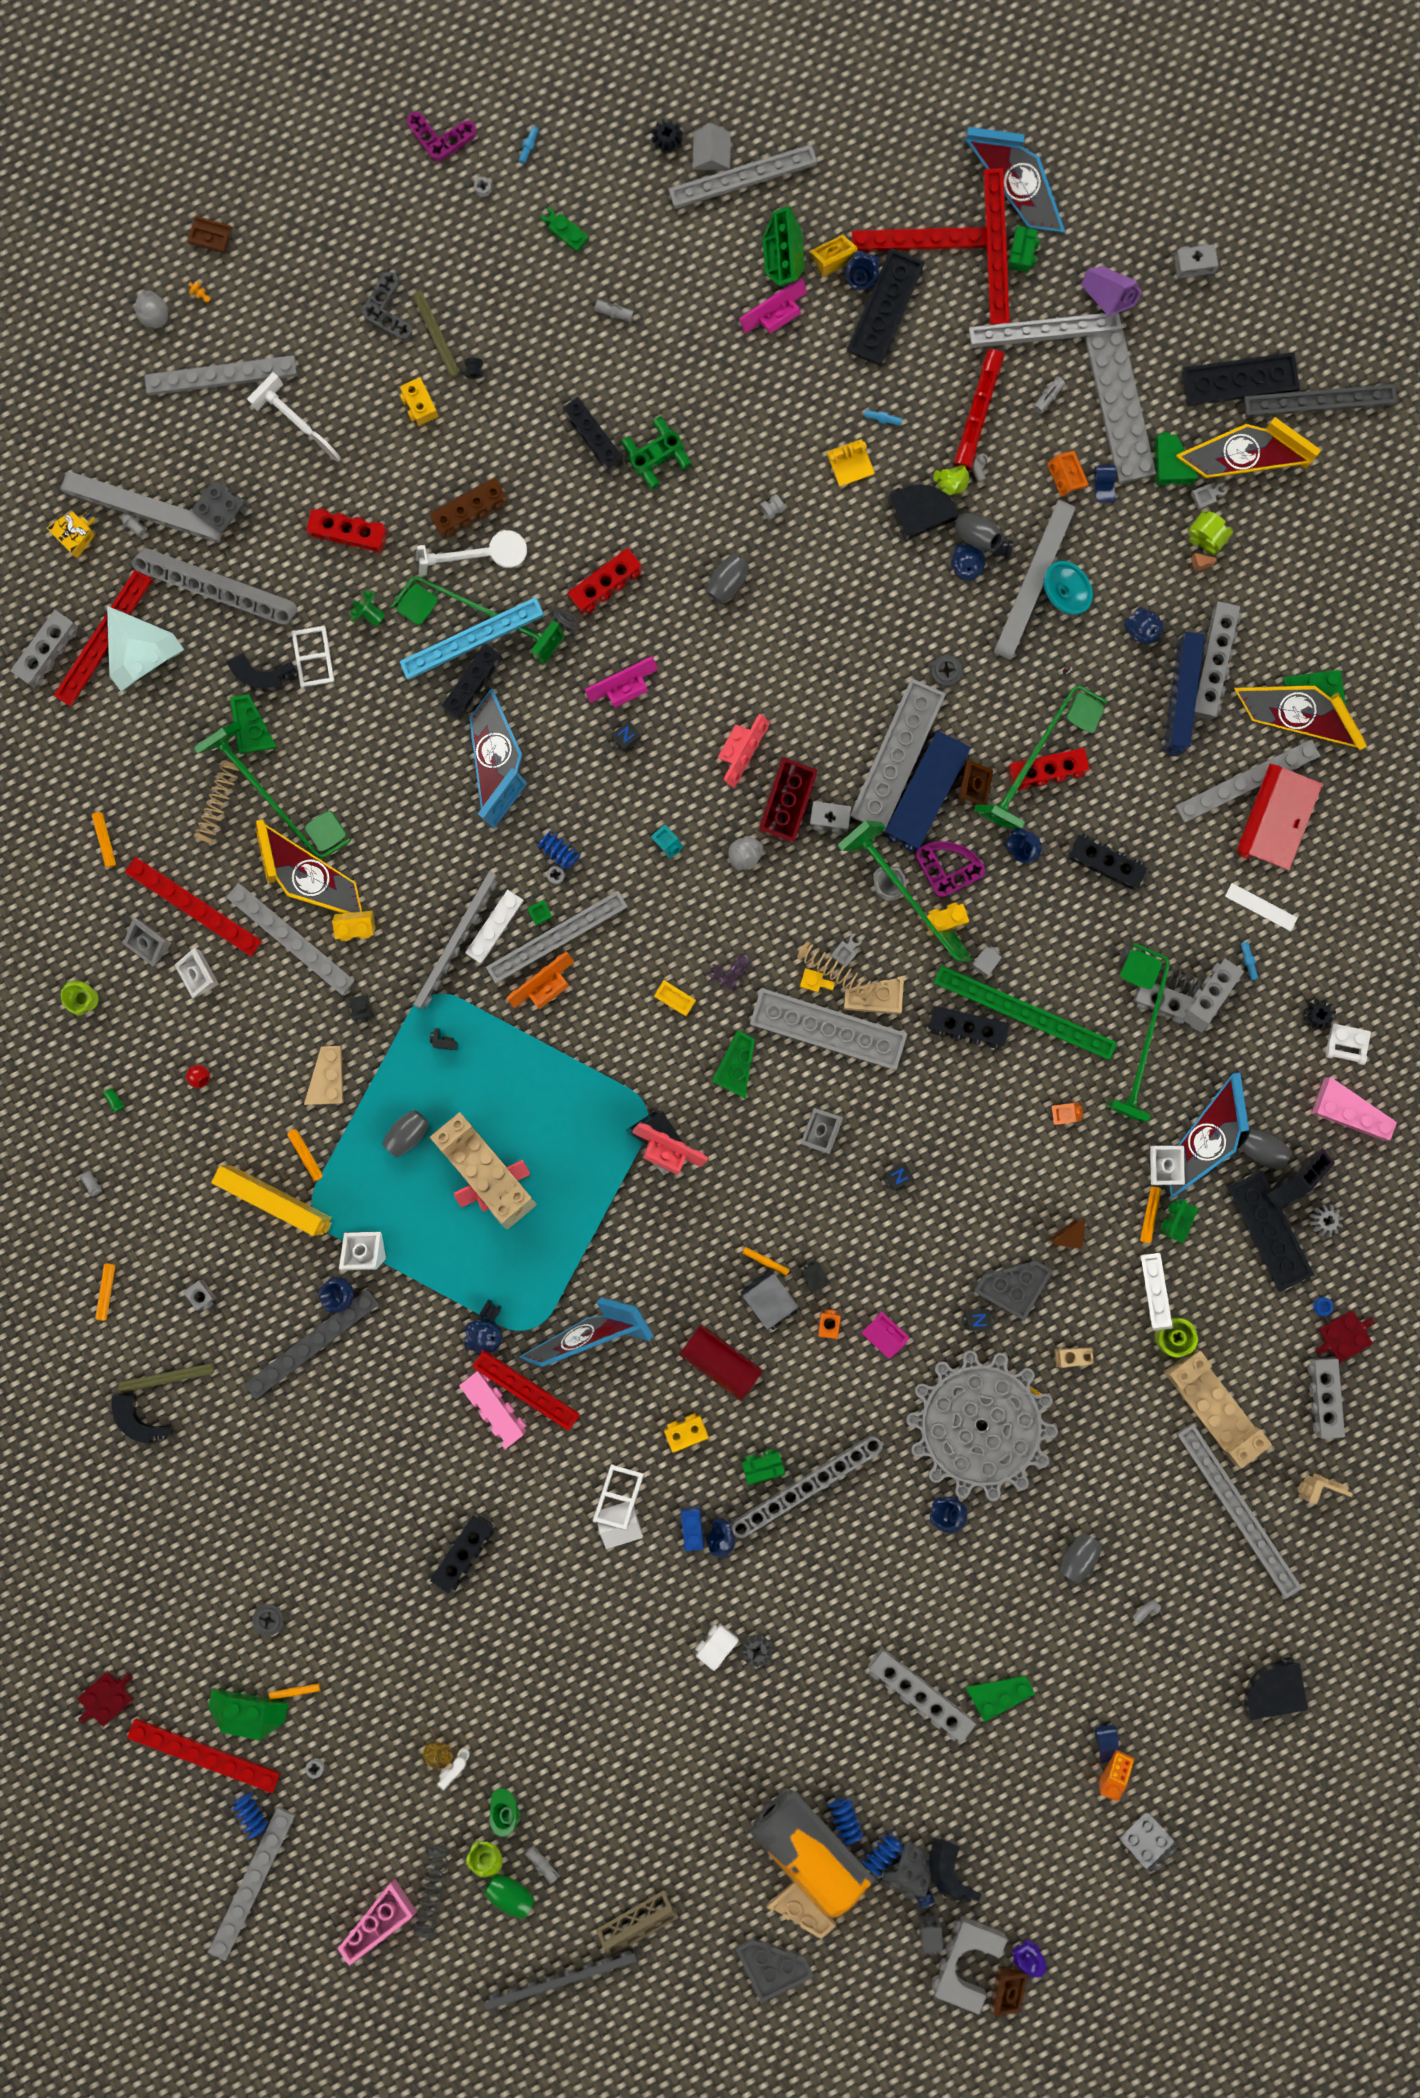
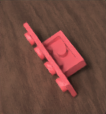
M761 714L757 716L750 730L735 725L718 756L721 761L731 764L724 777V781L730 787L735 788L740 781L741 775L750 763L753 753L758 748L759 742L768 729L770 722Z
M639 1123L632 1132L649 1141L643 1155L644 1159L676 1175L680 1173L684 1160L699 1167H702L708 1160V1157L701 1151L693 1150L683 1142L675 1141L669 1138L667 1134L653 1130L647 1124Z
M523 1160L506 1167L517 1181L530 1175V1171ZM470 1185L454 1192V1197L460 1207L478 1200L483 1212L489 1209Z

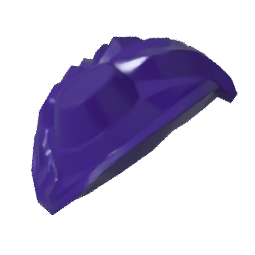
M1024 1939L1025 1944L1016 1945L1013 1949V1961L1025 1974L1040 1978L1046 1973V1961L1039 1950L1040 1947L1034 1942Z

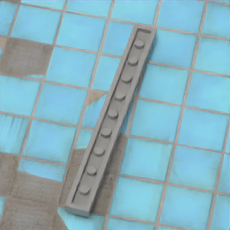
M1191 1423L1176 1433L1284 1598L1287 1599L1302 1589L1195 1425Z

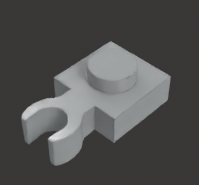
M1219 483L1213 489L1208 484L1191 492L1198 510L1215 504L1217 502L1216 497H1224L1228 491L1223 493L1219 491V488L1223 487L1224 483Z
M855 933L849 938L848 944L842 941L831 954L835 961L839 960L838 963L843 966L845 964L844 968L857 954L853 949L862 943V939L858 943L853 942L852 938L856 935Z

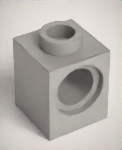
M986 946L971 967L985 977H988L1002 958L999 955L1000 952L992 946L990 948Z
M204 1280L197 1281L183 1292L197 1311L201 1309L207 1310L214 1305L212 1301L216 1299V1296ZM200 1291L205 1294L203 1302L197 1299V1294Z

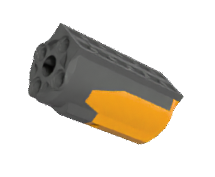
M784 1788L775 1799L759 1812L749 1829V1833L824 1916L836 1918L843 1915L859 1900L864 1891L875 1880L794 1790Z

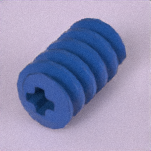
M550 830L540 841L538 849H544L545 855L551 853L549 858L551 860L556 858V865L562 863V870L570 869L580 858L581 853L574 855L575 848L568 850L570 844L567 843L563 846L564 838L556 840L558 833L551 835L552 830Z
M251 1792L240 1796L231 1803L235 1804L232 1812L239 1810L236 1819L243 1818L240 1826L247 1825L243 1832H251L247 1839H252L267 1829L266 1825L268 1824L267 1820H262L264 1817L263 1813L257 1814L261 1808L259 1806L253 1807L257 1801L255 1799L250 1800L253 1796Z
M845 1798L833 1801L828 1805L829 1808H835L831 1815H837L833 1822L840 1823L835 1829L836 1831L842 1830L838 1838L845 1839L842 1841L843 1845L854 1843L863 1836L862 1831L859 1830L861 1826L857 1822L858 1817L854 1815L856 1811L852 1807L853 1801Z
M887 1831L890 1838L882 1837L884 1844L877 1842L879 1850L872 1848L871 1850L874 1855L872 1856L867 1853L868 1861L861 1860L863 1865L877 1876H882V1870L886 1871L888 1869L887 1864H893L892 1858L897 1859L899 1857L898 1852H903L901 1842L890 1831Z

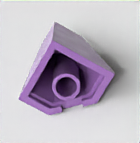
M1102 265L1087 270L1081 283L1082 287L1108 316L1134 307L1142 294L1135 280Z

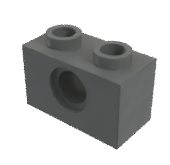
M938 1914L918 1915L919 1937L923 1953L936 1955L938 1952H943L942 1927Z

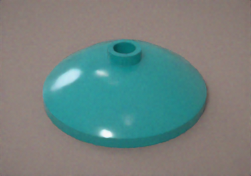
M1057 561L1047 568L1044 574V588L1050 602L1057 609L1069 615H1078L1086 611L1093 599L1092 586L1086 574L1078 566L1068 561Z

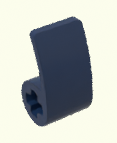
M1115 465L1094 467L1095 493L1098 503L1116 501L1114 489L1116 479Z
M1115 1724L1095 1727L1101 1763L1110 1762L1115 1751H1119Z

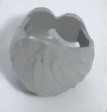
M151 290L144 291L137 297L134 311L138 320L144 326L157 329L166 324L168 320V306L162 298Z
M749 836L735 840L729 847L730 863L737 870L752 869L764 853L763 845L758 840Z
M880 867L874 872V888L877 894L886 901L900 898L902 893ZM890 867L906 888L905 875L900 867Z

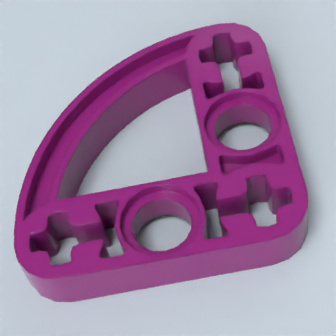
M933 842L921 846L916 852V860L933 892L941 898L979 880L985 873V867L980 859L972 851L956 843ZM922 850L929 852L927 856L929 862L931 860L934 861V863H930L927 867L924 866L927 863L926 859L920 858ZM943 850L957 853L971 864L946 876L933 851ZM973 866L980 868L979 876L973 874L969 877L972 880L969 881L967 874L973 870ZM936 867L939 871L938 876L931 877L928 869ZM956 875L964 877L965 880L962 885H957L954 882ZM947 879H950L951 885L955 889L952 890L950 886L946 888V893H943L942 891L939 892L937 890L940 887L939 884L945 886L949 883Z

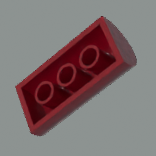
M785 757L781 758L758 828L760 833L780 841L795 842L818 770Z
M700 1324L678 1354L739 1401L746 1396L763 1371L762 1368L703 1324Z

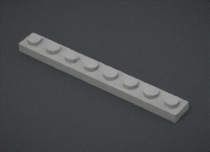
M811 144L669 188V194L674 209L816 166L817 160Z
M1118 312L1110 316L1103 313L969 327L971 348L1117 333L1121 332L1122 328Z
M293 355L146 374V392L150 396L265 381L272 372L280 379L297 377L296 360Z
M1311 739L1176 805L1175 809L1184 824L1261 786L1269 764L1278 765L1292 771L1320 757V754Z
M490 871L487 874L415 1000V1007L423 1010L424 1007L427 1008L432 1000L430 996L433 990L437 991L442 982L440 980L442 974H446L450 969V960L458 955L460 951L458 946L462 940L465 941L470 933L468 930L470 925L475 924L478 920L479 914L477 913L481 907L484 908L486 906L490 890L492 892L495 890L498 884L496 874Z
M240 883L227 895V899L341 995H344L354 984V979Z
M616 891L488 965L486 968L495 984L622 912L628 906L619 891Z
M280 1806L277 1807L208 1953L224 1961L228 1958L296 1814Z

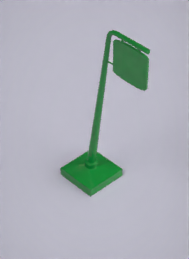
M421 577L411 578L390 606L394 608L399 603L397 607L399 613L417 625L423 623L434 609L438 598L435 594L433 595L417 583L409 588L413 581L418 580L437 589L435 594L439 590L490 617L499 615ZM409 589V590L407 591V593L404 595V597L402 598V600L399 601V600L401 599V597L403 596V594L406 592V590ZM554 620L544 633H538L525 626L516 629L535 639L537 643L532 648L531 653L537 663L544 666L565 637L560 625Z
M1083 686L1073 687L1003 801L998 806L976 805L973 812L1003 828L1022 829L1025 821L1009 812L1008 805L1062 712L1065 711L1064 709L1075 690L1080 689L1085 694H1076L1066 718L1069 722L1086 732L1094 733L1104 711V707L1099 702L1107 704L1108 701ZM1086 694H1089L1090 696L1096 698V699L1098 700V702H1097L1096 700H1094L1093 698L1087 696Z
M238 721L221 728L194 747L198 754L217 747L220 751H223L316 857L325 858L351 842L350 838L342 841L347 833L333 812L327 811L305 826L307 831L305 834H309L319 851L328 850L325 854L317 853L304 837L305 834H301L229 748L230 744L228 741L242 728ZM339 841H341V843H340L339 845H337L336 847L332 848L331 850L329 849L330 847H332L333 845H335V844H337Z
M865 820L838 844L842 851L859 852L863 848L864 850L867 849L951 956L959 962L974 961V958L968 957L970 955L955 932L944 930L939 933L873 846L872 840L886 829L882 822Z
M1133 943L1132 946L1138 948L1139 951L1130 950L1120 974L1121 978L1139 987L1152 989L1154 985L1158 986L1154 983L1162 966V962L1156 958L1164 959L1166 967L1161 985L1158 986L1160 987L1130 1097H1127L1126 1101L1108 1100L1106 1108L1139 1122H1148L1151 1115L1137 1106V1098L1170 962L1166 956ZM1143 950V951L1148 952V953H1150V954H1152V955H1155V958L1152 957V956H1150V955H1148V954H1145V953H1143V952H1140V951Z

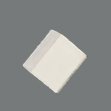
M192 949L175 964L192 998L219 985L203 953L198 949Z
M1150 1146L1151 1185L1185 1184L1184 1146Z
M344 1233L339 1270L378 1269L386 1259L382 1233Z
M623 1502L601 1509L598 1518L623 1525L630 1503ZM635 1507L633 1508L627 1530L598 1523L599 1533L606 1549L643 1538Z

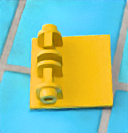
M862 439L826 452L839 487L875 474L866 451V443Z

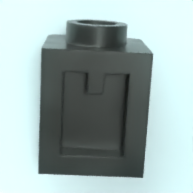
M369 995L349 998L352 1020L357 1021L358 1024L369 1022L368 1018H373Z
M434 1028V1032L430 1034V1043H433L432 1047L458 1051V1042L454 1041V1038L442 1037V1040H440L441 1030Z

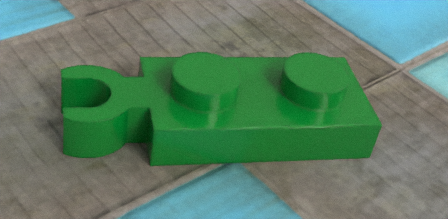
M547 207V212L550 216L544 217L541 214V221L545 224H550L548 226L549 231L578 253L589 240V236L561 213L556 217L553 209Z

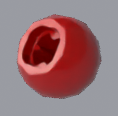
M193 1065L188 1069L186 1073L188 1085L199 1089L209 1083L210 1072L205 1066Z

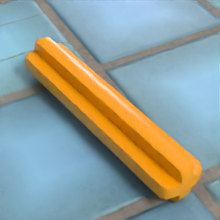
M93 813L92 819L104 864L106 867H113L116 865L103 813Z
M296 1129L289 1131L287 1136L313 1180L318 1181L323 1177L320 1168Z
M1153 1186L1150 1188L1140 1241L1144 1243H1151L1162 1191L1159 1187Z
M110 1263L104 1264L95 1316L100 1321H105L108 1315L115 1265Z

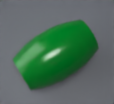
M501 1874L493 1875L483 1892L497 1909L507 1915L524 1919L535 1901L532 1894L522 1884Z

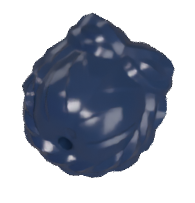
M855 251L845 267L844 276L848 284L853 289L859 291L870 288L878 277L879 258L875 255H867L863 251Z
M964 544L955 547L951 560V567L954 569V573L964 581L975 580L985 570V556L982 550Z
M1139 607L1133 616L1128 617L1124 622V626L1130 636L1141 644L1155 643L1162 635L1164 629L1163 621L1160 617L1155 615L1153 611L1143 607Z
M1015 828L1005 844L1007 850L1014 856V860L1024 864L1037 861L1042 851L1040 838L1030 831L1023 830V828Z
M340 1277L330 1278L318 1291L323 1308L329 1313H339L346 1310L354 1299L353 1287L350 1282Z
M478 1319L475 1322L472 1321L466 1324L465 1332L467 1336L464 1342L466 1349L481 1354L483 1350L491 1353L499 1348L502 1341V1332L494 1322L491 1323L487 1319Z
M935 1498L932 1503L930 1523L946 1533H955L962 1529L967 1522V1508L958 1498Z
M717 1518L712 1523L713 1529L711 1534L706 1536V1542L712 1556L725 1558L731 1554L736 1540L730 1521Z

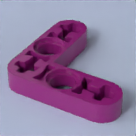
M412 112L407 118L409 129L435 162L443 161L472 141L477 135L476 126L470 120L461 122L438 138L420 113ZM413 120L419 121L420 130L415 123L413 124ZM465 128L471 129V133L465 132ZM430 133L432 138L429 141L422 140V135ZM455 137L458 139V142L455 145L448 144V139ZM435 149H437L438 151L440 150V151H441V154L438 155L437 153L434 152V150H435Z

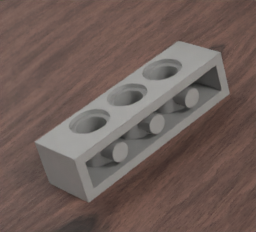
M54 610L10 671L35 688L36 685L43 681V675L46 671L53 667L56 657L64 652L69 639L74 638L78 626ZM60 631V636L54 638L55 632ZM49 646V651L43 654V649ZM38 661V666L32 669V664Z
M1224 959L1221 964L1216 963L1211 970L1213 976H1207L1202 983L1204 989H1198L1193 997L1195 1002H1190L1184 1010L1187 1014L1182 1020L1203 1032L1244 971L1227 959Z
M1154 985L1152 989H1146L1138 986L1132 1002L1136 1003V1007L1142 1010H1147L1148 1008L1154 1010L1155 1004L1151 1001V996L1153 994L1158 996L1160 987ZM1164 987L1158 1016L1165 1017L1167 1015L1173 1018L1172 1021L1183 1024L1185 1021L1182 1019L1187 1014L1184 1010L1190 1002L1194 1003L1195 999ZM1171 1001L1177 1004L1176 1011H1172L1169 1008Z
M1333 1357L1310 1359L1308 1373L1312 1378L1309 1388L1314 1402L1311 1403L1312 1414H1315V1422H1313L1314 1434L1321 1439L1345 1437L1338 1359ZM1325 1373L1327 1381L1322 1384L1320 1377ZM1328 1393L1329 1400L1323 1403L1322 1396ZM1329 1412L1331 1418L1328 1422H1324L1323 1417Z

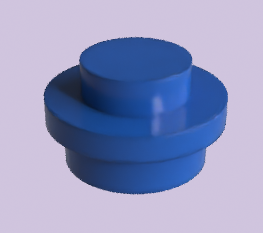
M1319 1297L1315 1300L1313 1309L1319 1316H1328L1333 1310V1303L1326 1297Z

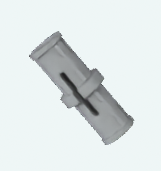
M597 299L594 310L595 312L606 314L612 319L618 318L631 323L634 310L618 306L617 303L611 304Z
M1056 377L1048 389L1043 390V395L1033 405V409L1036 412L1042 414L1046 407L1055 401L1056 395L1066 385L1064 380Z
M534 1845L525 1852V1855L534 1864L536 1871H540L550 1884L560 1876L550 1865L548 1858H544Z

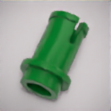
M109 1088L102 1093L111 1107L110 1110L114 1113H118L125 1108L124 1102L120 1101L114 1088Z

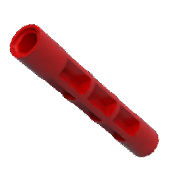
M989 349L986 352L979 382L966 420V426L953 463L954 467L963 465L967 471H970L972 468L979 438L985 424L984 421L992 401V394L1005 357L1004 353L999 350Z

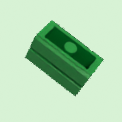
M1021 226L1015 228L1007 266L1008 270L1029 273L1031 267H1035L1037 256L1034 255V250L1038 249L1040 238L1037 237L1038 230L1027 229Z
M774 1448L763 1451V1455L756 1456V1454L747 1455L744 1457L745 1460L741 1461L748 1485L785 1475L779 1450L775 1451Z

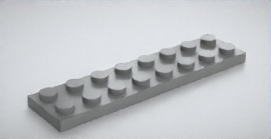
M1123 329L1117 333L1086 337L1085 343L1111 456L1116 469L1117 482L1121 484L1154 477L1156 471Z
M911 678L853 807L850 818L862 823L865 820L882 822L887 827L946 693Z
M763 988L760 990L750 1022L752 1026L895 1071L897 1070L907 1033Z

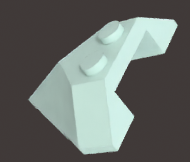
M107 606L109 673L121 692L137 682L139 678L184 650L173 633Z

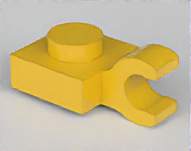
M805 968L800 987L819 992L820 987L833 991L835 982L822 979L823 973Z

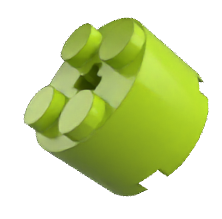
M1202 511L1188 529L1189 541L1194 546H1201L1210 556H1214L1231 537L1233 530L1231 527L1227 529L1224 525L1226 521L1211 511L1205 514V511Z
M1171 1317L1173 1328L1156 1330L1155 1343L1167 1355L1173 1357L1189 1355L1195 1350L1198 1343L1195 1327L1185 1319ZM1177 1334L1179 1340H1175L1173 1335Z

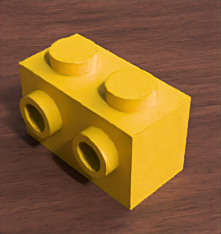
M421 377L400 386L402 393L399 395L403 404H408L410 408L407 412L412 422L416 421L417 425L420 426L439 417Z
M957 902L947 905V909L942 911L939 908L929 911L927 916L939 933L969 923L964 904L958 905ZM928 927V930H929V932H930V935H931V936H934L935 934H934V933L931 931V929Z
M373 911L335 914L332 920L334 937L341 941H348L353 937L367 939L373 936L375 932Z
M694 1413L684 1417L685 1421L678 1423L676 1420L667 1424L664 1432L672 1453L709 1438L701 1415L696 1416Z

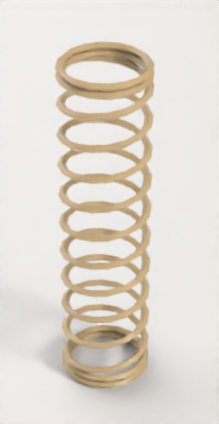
M222 760V765L220 766V769L226 773H217L218 777H220L223 780H214V782L220 787L211 788L214 792H216L219 795L209 794V797L216 802H206V804L212 807L213 809H203L204 812L211 816H200L204 821L210 824L199 822L198 825L207 831L195 830L196 833L193 835L195 838L211 844L214 842V840L202 835L199 832H204L212 835H216V833L203 827L200 824L219 828L218 825L206 820L203 817L222 821L220 818L207 812L206 810L224 814L223 811L215 808L209 803L227 807L226 804L216 800L212 796H217L229 800V797L219 793L215 789H220L232 793V790L220 785L216 781L235 785V783L223 778L219 774L238 778L236 775L231 774L230 772L224 770L222 767L240 771L233 763L225 760Z
M807 941L803 945V947L798 953L797 959L801 960L805 957V964L811 961V968L817 966V972H820L824 969V976L830 973V980H833L837 977V984L843 981V988H846L850 985L849 992H853L856 989V996H859L863 993L862 1000H865V1002L869 1000V998L875 991L877 984L873 983L868 988L869 984L871 983L870 980L868 984L865 986V988L859 994H857L858 989L865 977H862L857 986L851 990L852 984L856 976L858 975V972L855 974L853 979L846 986H844L845 981L849 973L851 972L852 968H850L848 973L844 976V978L840 982H838L839 976L843 968L845 967V964L842 966L840 971L833 978H831L832 973L836 965L838 964L839 960H837L832 969L827 974H825L826 968L829 962L831 961L832 956L829 958L828 962L823 966V968L819 970L820 963L826 955V952H824L820 960L814 966H812L816 954L819 952L820 948H818L815 954L812 956V958L806 962L807 955L809 951L812 949L813 944Z

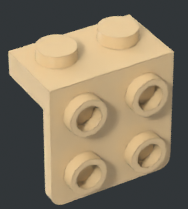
M1315 1473L1313 1477L1306 1474L1304 1482L1302 1481L1298 1488L1299 1497L1316 1505L1323 1486L1350 1497L1353 1495V1493L1348 1491L1349 1487Z

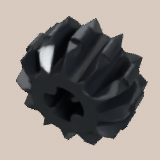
M663 119L662 125L656 123V129L652 130V143L655 144L656 150L661 148L662 153L668 150L670 154L672 153V148L678 151V144L683 142V131L680 130L678 123L673 125L672 119L669 123H666Z
M1314 999L1313 1003H1307L1308 1008L1303 1009V1012L1307 1013V1015L1303 1016L1302 1019L1309 1020L1306 1026L1312 1025L1313 1031H1316L1318 1028L1320 1031H1325V1027H1332L1330 1022L1336 1021V1018L1332 1017L1333 1014H1336V1010L1331 1011L1330 1009L1333 1004L1330 1003L1326 1006L1327 1000L1325 999L1321 1002L1319 999ZM1322 1013V1017L1317 1018L1316 1014Z

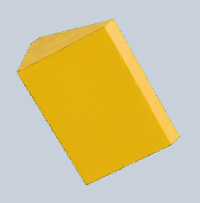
M841 235L811 250L810 254L822 277H825L847 266L848 260L857 251V247L844 235Z

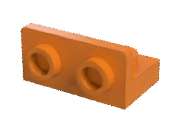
M1075 451L1058 454L1047 463L1061 497L1066 496L1072 491L1084 489L1089 485Z

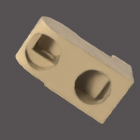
M1093 1348L1055 1349L1056 1366L1063 1368L1094 1364Z

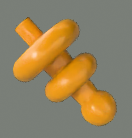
M199 281L195 284L191 282L188 284L191 287L189 290L190 295L197 293V299L202 297L204 302H210V297L204 294L205 289H200L201 283Z

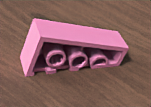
M1331 1077L1324 1078L1311 1113L1383 1141L1391 1140L1397 1123Z
M477 1371L459 1386L473 1406L480 1408L478 1412L483 1420L487 1423L490 1421L492 1424L490 1425L491 1431L498 1438H502L504 1442L501 1445L506 1449L527 1431L525 1427L527 1425L520 1417L517 1419L513 1413L515 1410L509 1402L505 1403L501 1398L503 1396L501 1391L497 1387L493 1388L489 1381L491 1379Z
M396 1879L387 1886L338 1948L348 1965L355 1962L417 1913V1910Z

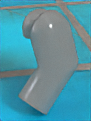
M984 453L975 457L971 468L977 483L986 480L982 470L988 461V457Z
M1155 1600L1149 1601L1133 1615L1134 1620L1141 1623L1151 1611L1157 1614L1161 1610V1605Z

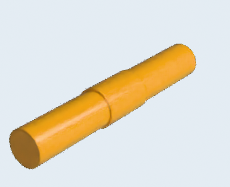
M747 1247L742 1252V1254L787 1276L790 1270Z
M320 1683L269 1692V1699L273 1700L321 1691Z

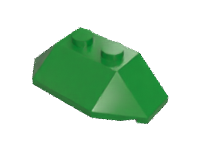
M788 206L772 212L771 220L762 238L765 275L779 286L797 281L805 269L802 230L791 207Z
M212 1688L208 1709L221 1733L261 1740L285 1723L289 1702Z

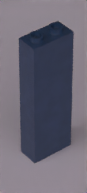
M1185 632L1177 642L1163 752L1168 753L1169 756L1178 757L1190 748L1205 634Z
M937 730L884 832L887 840L893 843L898 841L904 844L903 848L911 852L917 851L920 848L971 747Z

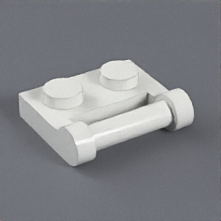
M1331 1024L1326 1057L1351 1060L1365 1065L1371 1031ZM1335 1044L1360 1049L1359 1054L1335 1050Z
M461 1748L455 1761L452 1764L448 1763L442 1769L438 1785L443 1790L465 1767L466 1760L470 1755L468 1749Z

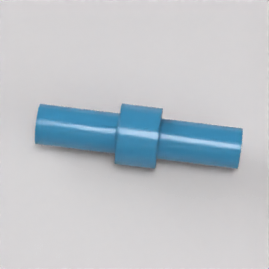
M532 126L528 138L524 140L522 145L523 150L518 160L521 164L526 163L529 153L533 151L535 146L534 141L539 131L535 126Z
M865 410L864 417L878 420V423L882 424L890 423L901 426L902 418L888 415L887 412L883 411L879 413Z
M1241 943L1244 954L1243 961L1245 967L1247 966L1250 979L1251 981L1259 979L1255 968L1256 960L1251 954L1249 943Z

